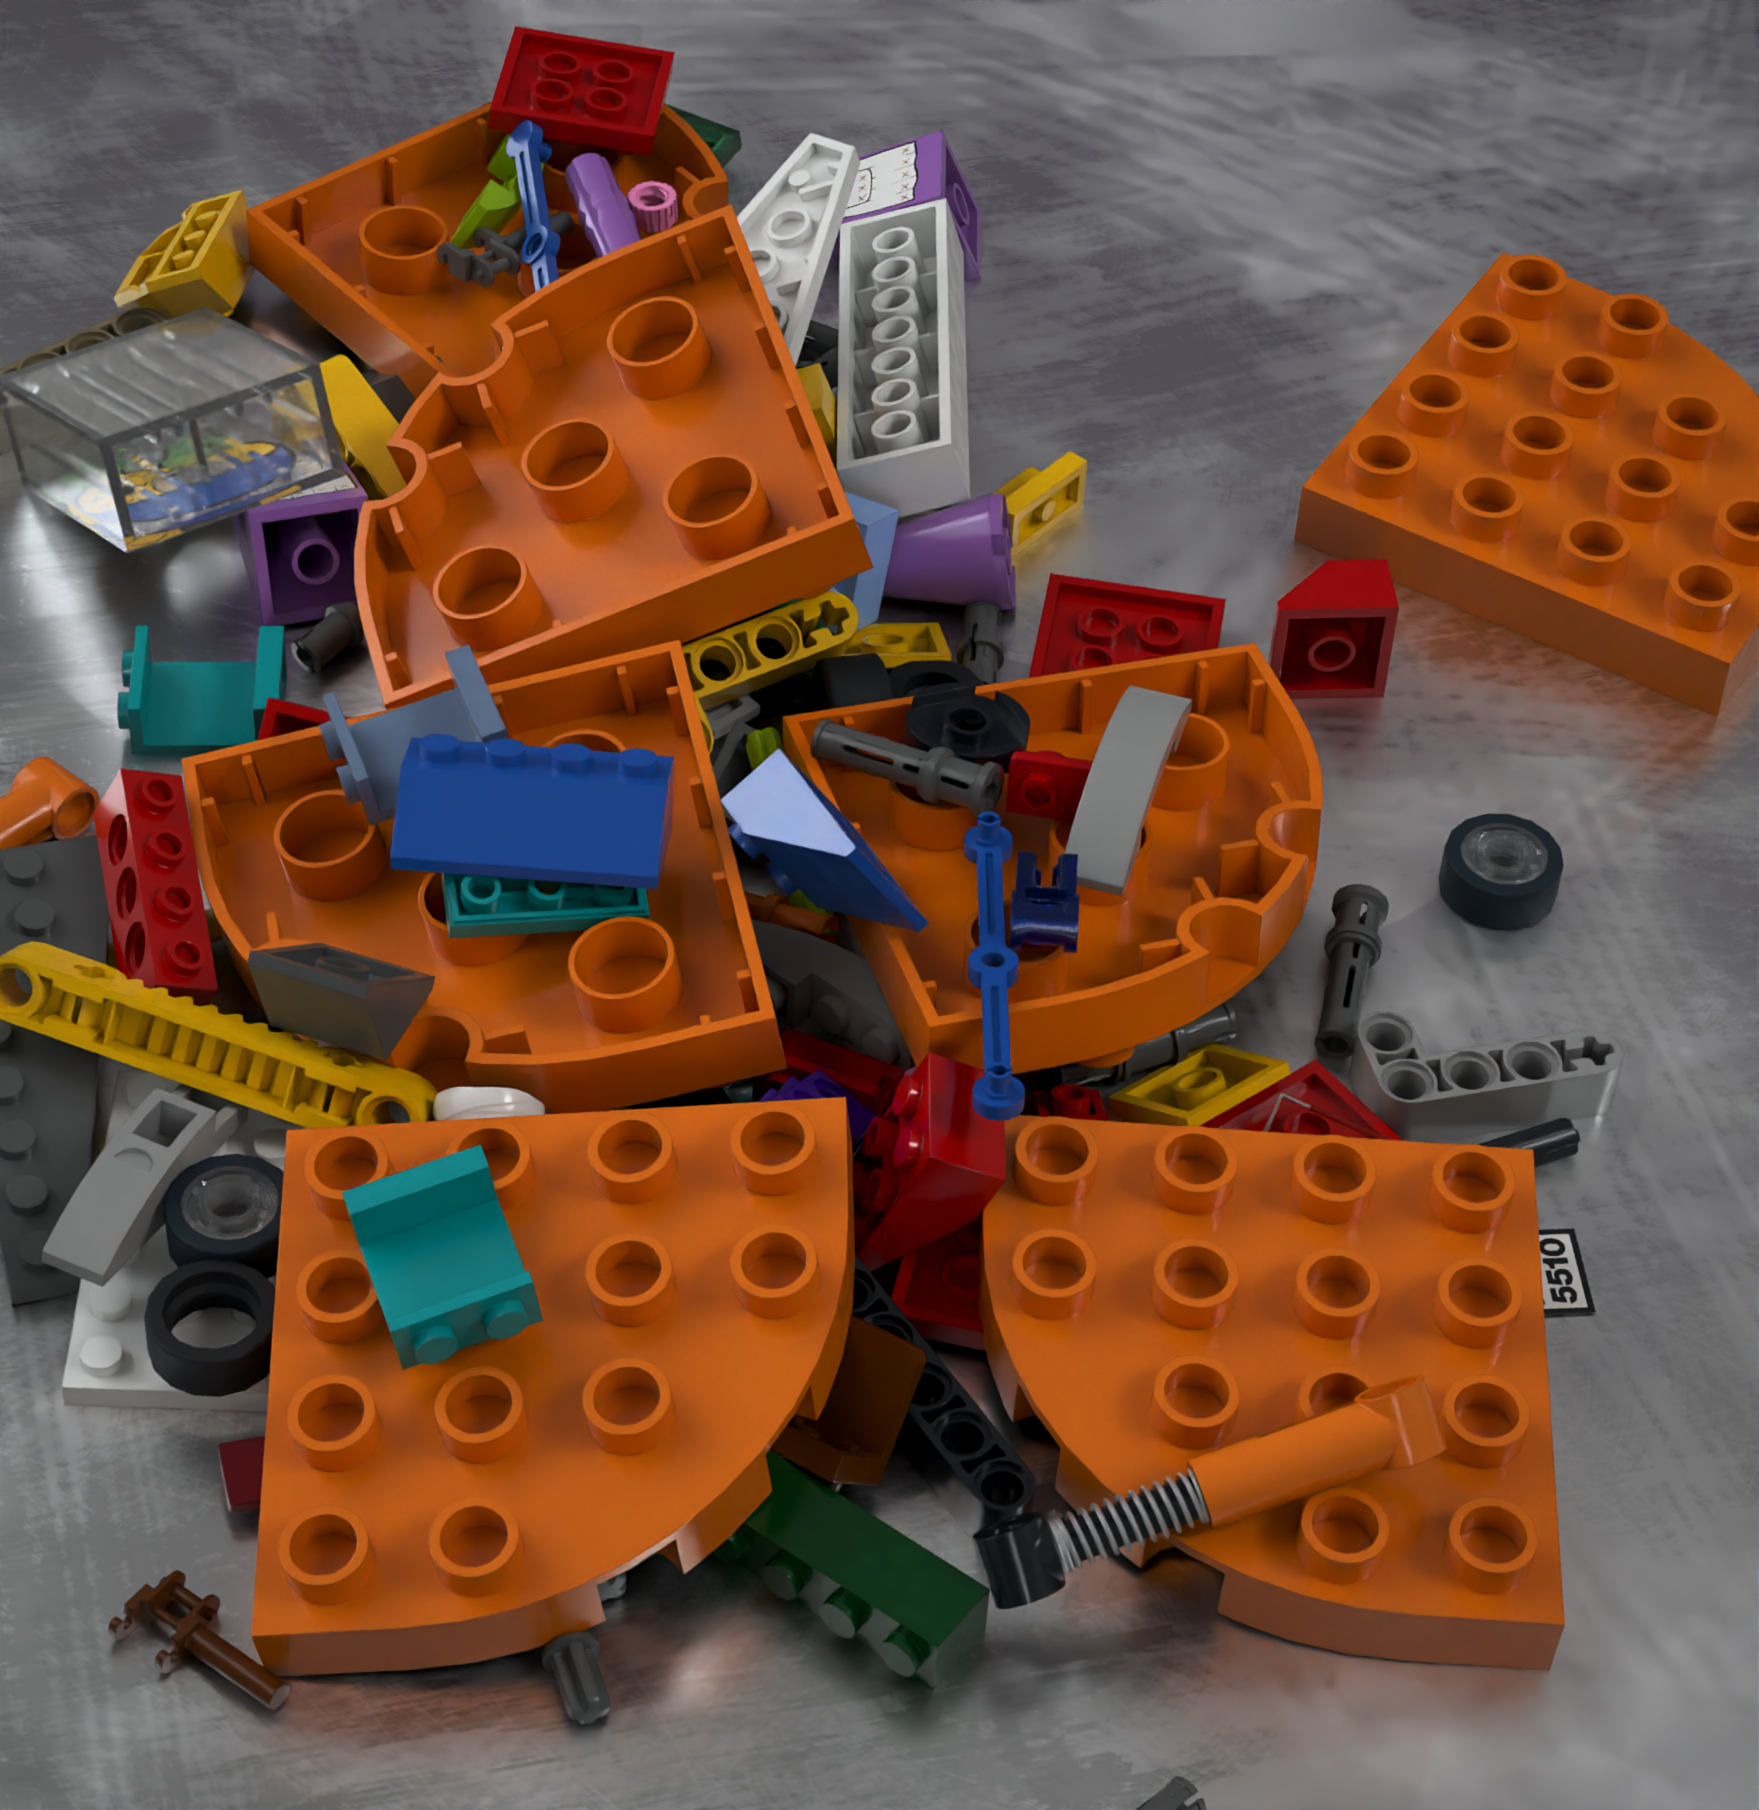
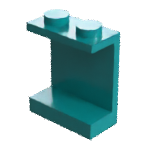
M136 625L134 650H124L122 655V681L124 687H129V692H119L117 701L119 729H129L132 754H203L257 741L268 697L285 700L287 663L284 626H259L256 662H152L149 626Z
M481 1144L342 1192L359 1247L403 1370L421 1363L434 1364L444 1361L458 1350L492 1338L506 1339L520 1333L526 1326L543 1321L529 1271L525 1272L499 1204L490 1168Z

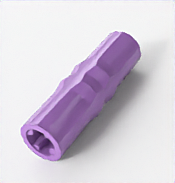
M586 153L574 158L566 168L565 179L577 207L579 221L585 229L587 240L593 246L597 258L642 240L637 229L635 216L630 210L629 202L621 192L606 158L601 157L597 153Z

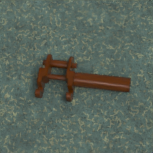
M179 1570L172 1572L167 1577H163L155 1588L145 1584L124 1604V1620L114 1617L110 1621L108 1633L119 1641L127 1638L143 1622L150 1624L155 1618H158L175 1630L176 1633L171 1636L170 1641L171 1652L168 1653L165 1650H161L155 1658V1667L163 1673L167 1674L173 1671L192 1654L271 1710L277 1709L289 1693V1684L206 1627L210 1622L213 1623L218 1618L217 1612L220 1607V1599L214 1594L201 1599L184 1587L186 1576ZM174 1600L190 1610L181 1620L165 1610Z

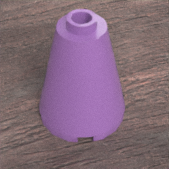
M989 493L897 525L882 596L965 607L974 601H986L997 605L999 611L1015 609L1016 574L1015 566H1012L1010 547H1013L1005 495L1003 493Z

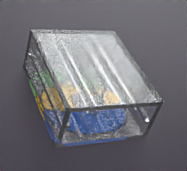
M208 307L0 376V402L23 487L126 553H131L346 476L320 364Z

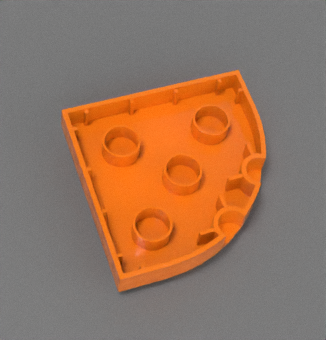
M491 102L246 210L250 264L378 373L398 375L415 399L421 395L439 372L457 378L468 377L480 373L491 366L502 351L490 324L535 293L532 267L522 261L521 271L518 274L509 275L502 271L494 275V283L491 286L483 287L473 280L464 282L451 274L448 262L441 264L437 258V248L439 245L451 242L462 218L490 179L500 186L504 184L503 181L486 170L498 145L507 134L501 130L488 129ZM665 103L651 155L641 153L626 155L618 153L611 148L586 144L571 146L556 139L543 137L544 143L552 146V154L548 161L544 163L542 172L549 216L564 210L571 215L574 222L573 230L560 236V247L556 255L559 278L582 265L598 259L593 246L587 240L585 229L579 221L578 210L565 179L567 166L579 155L597 153L601 157H605L611 166L621 192L626 198L631 188L636 187L637 184H642V182L660 181V183H667L668 186H672L677 194L678 220L670 228L728 206V179L723 168L709 146L696 131ZM522 206L508 226L502 231L501 236L525 227ZM638 229L641 239L658 234L647 233ZM484 246L468 249L476 255L485 252Z
M731 204L622 247L582 265L539 289L491 323L490 327L502 351L497 360L484 371L468 377L457 378L439 372L409 408L386 446L407 486L397 494L383 500L363 502L354 547V587L358 609L386 709L408 705L454 689L445 652L468 644L488 686L680 640L681 645H686L718 633L723 627L791 600L810 599L822 595L834 587L837 582L874 568Z
M1503 252L1302 486L1294 540L1341 560L1387 559L1392 581L1717 717L1759 658V396L1736 371L1710 349L1678 327L1668 322L1669 315L1667 310L1658 301L1648 296L1633 293L1614 296L1567 277L1562 266L1549 258L1530 254L1514 257Z
M680 640L487 686L505 725L508 738L520 741L525 746L554 748L558 745L573 743L584 745L591 751L621 753L627 749L640 748L650 750L657 756L674 757L672 830L658 889L646 888L650 913L649 920L641 917L625 916L602 921L585 931L449 938L441 882L442 873L390 869V853L395 817L370 826L361 801L348 804L336 772L337 767L346 763L344 758L331 761L319 726L181 759L192 839L202 886L236 972L262 1008V1002L247 965L249 953L254 950L322 943L435 976L433 990L387 1060L360 1052L356 1053L368 1056L395 1069L402 1068L416 1073L429 1080L438 1093L453 1087H503L517 1089L530 1094L542 1102L545 1106V1114L549 1108V1114L577 1113L591 1110L593 1112L610 1111L615 1108L657 1101L702 1089L722 1088L739 1080L787 1069L778 1024ZM400 707L345 720L349 726ZM293 1033V1039L300 1042L314 1040L318 1042V1047H335L346 1049L317 1039Z
M1256 643L976 686L975 695L994 700L995 691H999L1016 700L1025 709L1031 722L1026 751L1038 752L1049 750L1058 752L1065 757L1094 761L1113 712L1130 685L1192 699V708L1175 754H1169L1143 825L1141 847L1123 896L1059 881V872L1073 822L1006 812L1009 773H1004L1003 789L994 813L1001 817L1000 826L1006 828L1013 837L1011 858L1002 863L1005 945L1012 949L1019 959L1017 982L1007 989L1012 1075L1071 1063L1095 1068L1111 1067L1123 1063L1133 1055L1137 1045L1151 1041L1191 1023L1229 1000L1269 965L1284 948L1301 921L1313 890L1323 807L1322 772L1313 739L1303 719ZM915 696L783 716V747L785 754L852 823L929 922L921 931L917 932L847 915L916 1067L918 1068L928 1052L984 1070L981 989L975 987L967 976L969 954L979 947L976 864L965 857L964 836L970 828L978 825L977 818L971 815L969 808L943 800L937 804L928 803L918 795L916 788L878 776H872L825 759H816L811 755L812 737L817 725L823 719L904 744L902 736L906 709L909 711L912 708V701ZM857 749L858 752L894 763L892 759Z
M846 1097L287 1130L251 1637L263 1667L277 1677L415 1670L476 1663L532 1650L546 1645L564 1634L582 1632L606 1621L597 1585L633 1568L654 1553L666 1556L684 1575L732 1536L773 1491L766 1458L767 1452L795 1414L815 1421L818 1420L828 1399L843 1357L853 1307L855 1271L853 1149ZM481 1144L490 1168L499 1204L525 1272L529 1271L543 1321L526 1326L520 1333L506 1339L492 1338L458 1350L444 1361L434 1364L421 1363L403 1370L359 1247L342 1192Z
M1018 1115L1010 1120H1004L1006 1181L979 1215L977 1262L979 1320L982 1321L984 1345L988 1363L1003 1405L1012 1422L1037 1416L1057 1442L1061 1451L1055 1489L1077 1512L1079 1507H1082L1087 1512H1090L1091 1503H1095L1101 1508L1104 1498L1109 1499L1111 1503H1115L1116 1494H1120L1126 1499L1129 1489L1139 1494L1141 1485H1145L1151 1490L1154 1480L1164 1485L1166 1476L1176 1481V1475L1179 1471L1187 1476L1188 1460L1354 1401V1398L1360 1393L1379 1384L1402 1377L1422 1375L1424 1376L1447 1443V1449L1439 1455L1401 1469L1390 1471L1377 1470L1213 1530L1208 1523L1203 1524L1198 1519L1193 1521L1195 1525L1193 1529L1187 1523L1181 1525V1533H1178L1173 1528L1169 1530L1170 1535L1168 1538L1162 1532L1156 1534V1542L1152 1541L1151 1537L1144 1539L1145 1544L1143 1547L1137 1541L1131 1543L1133 1547L1131 1551L1127 1550L1126 1546L1119 1548L1120 1552L1135 1565L1142 1568L1147 1560L1160 1550L1174 1546L1189 1556L1224 1573L1225 1576L1217 1609L1218 1613L1236 1622L1289 1641L1343 1654L1398 1661L1550 1671L1565 1626L1534 1151L1532 1149L1487 1147L1476 1144L1458 1145L1353 1138L1340 1135H1309L1220 1129L1196 1125L1175 1126L1071 1119L1060 1116Z

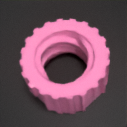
M660 181L642 182V184H637L634 188L632 187L631 191L628 192L627 199L630 210L635 216L637 229L647 233H659L668 230L678 220L676 190H673V187L668 186L667 183H660Z

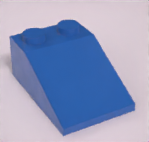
M780 748L720 800L735 820V823L727 829L730 835L752 859H755L761 852L770 859L764 868L789 896L799 888L818 908L917 932L921 931L929 923L852 823Z

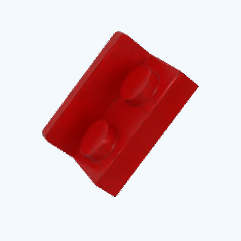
M1022 750L1021 752L1013 753L1009 764L1006 812L1073 822L1093 761L1065 757L1058 752L1049 750L1038 752Z
M785 1027L780 1038L787 1069L753 1077L752 1098L760 1100L771 1088L778 1091L792 1076L801 1081L821 1069L872 1113L882 1118L893 1103L895 1091L906 1069L893 1064L889 1065L884 1061Z

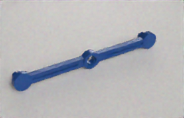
M525 120L513 130L507 143L506 152L516 163L527 234L522 245L520 258L523 263L532 267L536 292L559 279L556 255L560 247V236L551 230L541 163L543 164L548 161L552 154V146L542 142L543 130L540 126Z
M983 812L977 817L978 825L970 828L964 836L965 857L976 864L979 947L969 954L967 976L975 987L981 989L984 1077L979 1078L974 1083L972 1105L974 1111L980 1116L989 1120L1003 1121L1018 1116L1023 1111L1025 1105V1088L1017 1078L1012 1077L1007 989L1017 982L1019 959L1017 954L1005 945L1002 863L1011 858L1013 837L1006 828L1000 826L1001 817L997 813Z

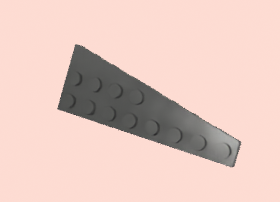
M97 835L1 849L0 956L20 944L35 941L107 964L110 917ZM16 968L15 977L18 985L25 992L32 994L30 978L25 972ZM0 1019V1250L12 1305L79 1293L81 1278L41 1261L42 1250L76 1189L92 1167L91 1156L96 1118V1092L100 1054Z

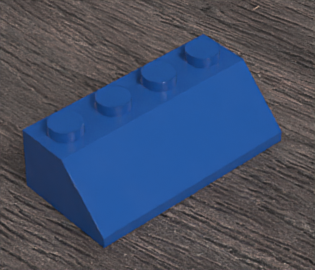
M431 734L423 738L412 737L400 769L390 853V869L658 889L672 830L674 757L657 756L650 750L640 748L627 749L621 753L591 751L584 745L573 743L549 748L525 746L522 742L514 739H496L489 743L459 741L456 737L448 734Z

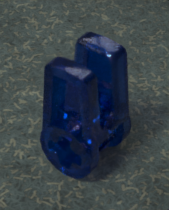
M1018 851L1016 891L1012 890L1009 948L1023 951V944L1063 946V953H1077L1080 894H1076L1078 854L1064 853L1060 855L1057 865L1053 867L1052 886L1045 887L1041 886V871L1037 869L1038 858L1036 854L1030 851Z

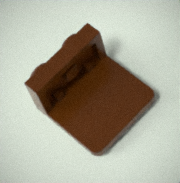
M851 1314L843 1357L828 1399L818 1420L815 1421L795 1414L769 1450L783 1459L787 1458L802 1466V1471L836 1492L840 1491L843 1483L879 1486L926 1365L925 1352L920 1347Z

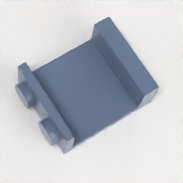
M469 644L445 652L454 689L352 725H347L335 692L322 695L330 721L320 724L319 729L331 761L344 758L346 764L337 767L336 772L349 805L361 801L370 826L395 817L400 769L412 737L423 738L431 734H448L456 737L459 741L489 743L496 739H509L505 725Z

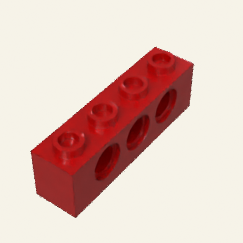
M120 768L93 813L117 968L126 976L127 980H143V987L149 989L163 987L168 989V995L174 998L189 996L193 998L194 1005H209L219 990L182 776Z

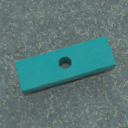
M442 873L441 882L449 938L585 931L602 921L616 917L633 916L648 920L650 917L646 888Z

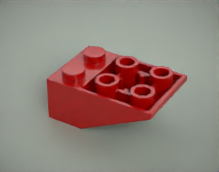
M928 1052L913 1075H905L901 1079L895 1091L893 1103L883 1117H875L869 1124L864 1142L853 1157L855 1254L870 1272L975 1222L1006 1181L1004 1120L986 1119L976 1113L972 1105L973 1086L979 1078L984 1077L983 1069Z

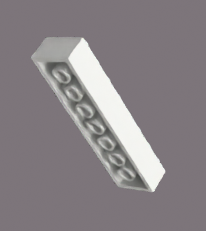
M946 198L843 223L840 226L836 471L844 491L900 510L898 519L929 510L940 511L970 500L964 253Z

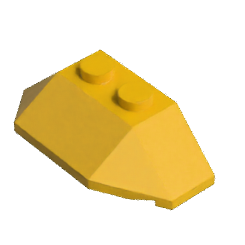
M243 190L192 203L181 214L183 221L166 229L137 257L114 296L117 307L126 310L141 307L153 309L159 312L165 320L181 324L201 319L203 324H210L230 316L255 271V268L250 264L246 216L247 202Z

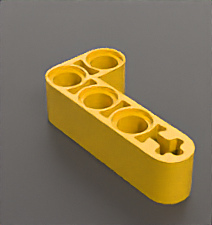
M342 354L289 376L284 391L279 422L283 436L292 451L302 458L323 449L331 460L344 459L367 493L368 501L383 500L397 494L407 486L386 446L399 423L348 357Z
M825 592L817 597L801 600L682 646L709 756L713 749L714 737L704 711L813 669L818 660L843 655L857 630L859 620L857 608L849 598L841 593ZM821 618L826 626L837 625L838 627L834 636L828 628L813 630ZM808 635V638H807V640H806V642H805V644H804V646H803V639H802V637H805V636ZM764 638L775 639L785 648L786 656L779 659L767 658L758 650L756 642ZM711 659L720 661L728 668L730 677L722 681L711 680L701 671L700 663Z

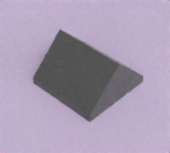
M322 943L250 951L247 963L270 1026L383 1060L388 1059L433 990L435 976Z

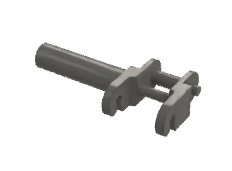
M563 210L549 216L551 230L559 234V236L573 230L574 222L567 211ZM485 226L478 228L474 232L473 240L477 248L484 246V253L476 255L468 249L462 250L454 244L446 242L437 248V258L441 264L448 262L450 273L464 282L473 280L483 287H489L494 283V275L502 271L509 275H516L521 271V261L518 254H521L522 245L527 237L526 228L523 227L505 236H501Z

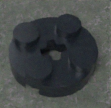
M945 683L926 688L913 698L912 708L909 711L906 709L902 736L904 745L929 752L932 748L943 746L953 750L956 758L982 766L990 761L1003 766L1004 773H1009V764L1013 753L1021 752L1022 750L1026 751L1030 718L1025 709L1016 700L1004 693L995 691V698L992 700L984 696L975 695L976 685Z

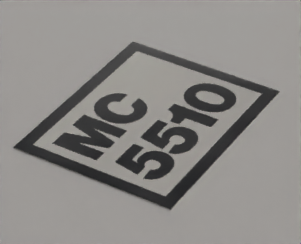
M1574 1228L1539 1230L1544 1315L1596 1313Z

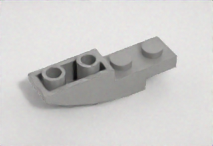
M751 919L777 1020L794 1030L809 1017H812L824 1030L831 1034H837L867 1056L884 1061L889 1065L893 1064L904 1068L906 1071L916 1066L867 959L807 933Z
M180 1084L172 1093L156 1087L116 1132L76 1189L42 1250L41 1262L103 1287L165 1224L163 1202L171 1183L187 1167L211 1157L248 1120L249 1107L184 1084Z

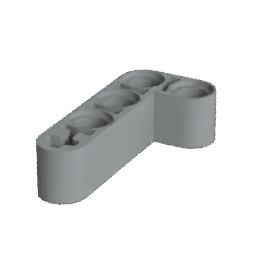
M1376 1011L1367 1014L1359 1022L1349 1074L1358 1099L1403 1141L1433 1143L1537 1126L1562 1117L1576 1120L1603 1114L1612 1106L1625 1055L1623 1046L1615 1037L1596 1029L1578 1030L1426 1054L1414 1026L1408 1019L1394 1012Z

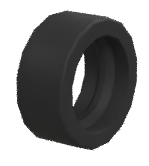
M206 1259L183 1265L162 1278L148 1296L144 1316L147 1350L154 1370L170 1386L194 1396H226L245 1391L267 1377L270 1373L275 1303L274 1285L259 1270L235 1260ZM211 1307L233 1308L248 1314L257 1323L251 1334L235 1344L216 1349L191 1346L179 1341L172 1334V1330L178 1321L195 1311Z

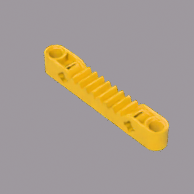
M27 942L0 956V1019L306 1128L397 1123L390 1116L388 1101L397 1102L402 1105L409 1114L410 1122L434 1121L432 1107L434 1097L438 1091L429 1080L416 1073L402 1068L395 1069L368 1056L346 1049L318 1047V1042L314 1040L300 1042L293 1039V1033L291 1032L274 1033L268 1031V1024L262 1022L248 1024L243 1022V1015L237 1013L223 1015L218 1013L217 1006L194 1005L193 998L189 996L174 998L168 995V989L166 988L149 989L143 987V980H127L123 973L113 967L46 943ZM16 968L25 972L30 978L32 994L25 992L18 985L15 977Z

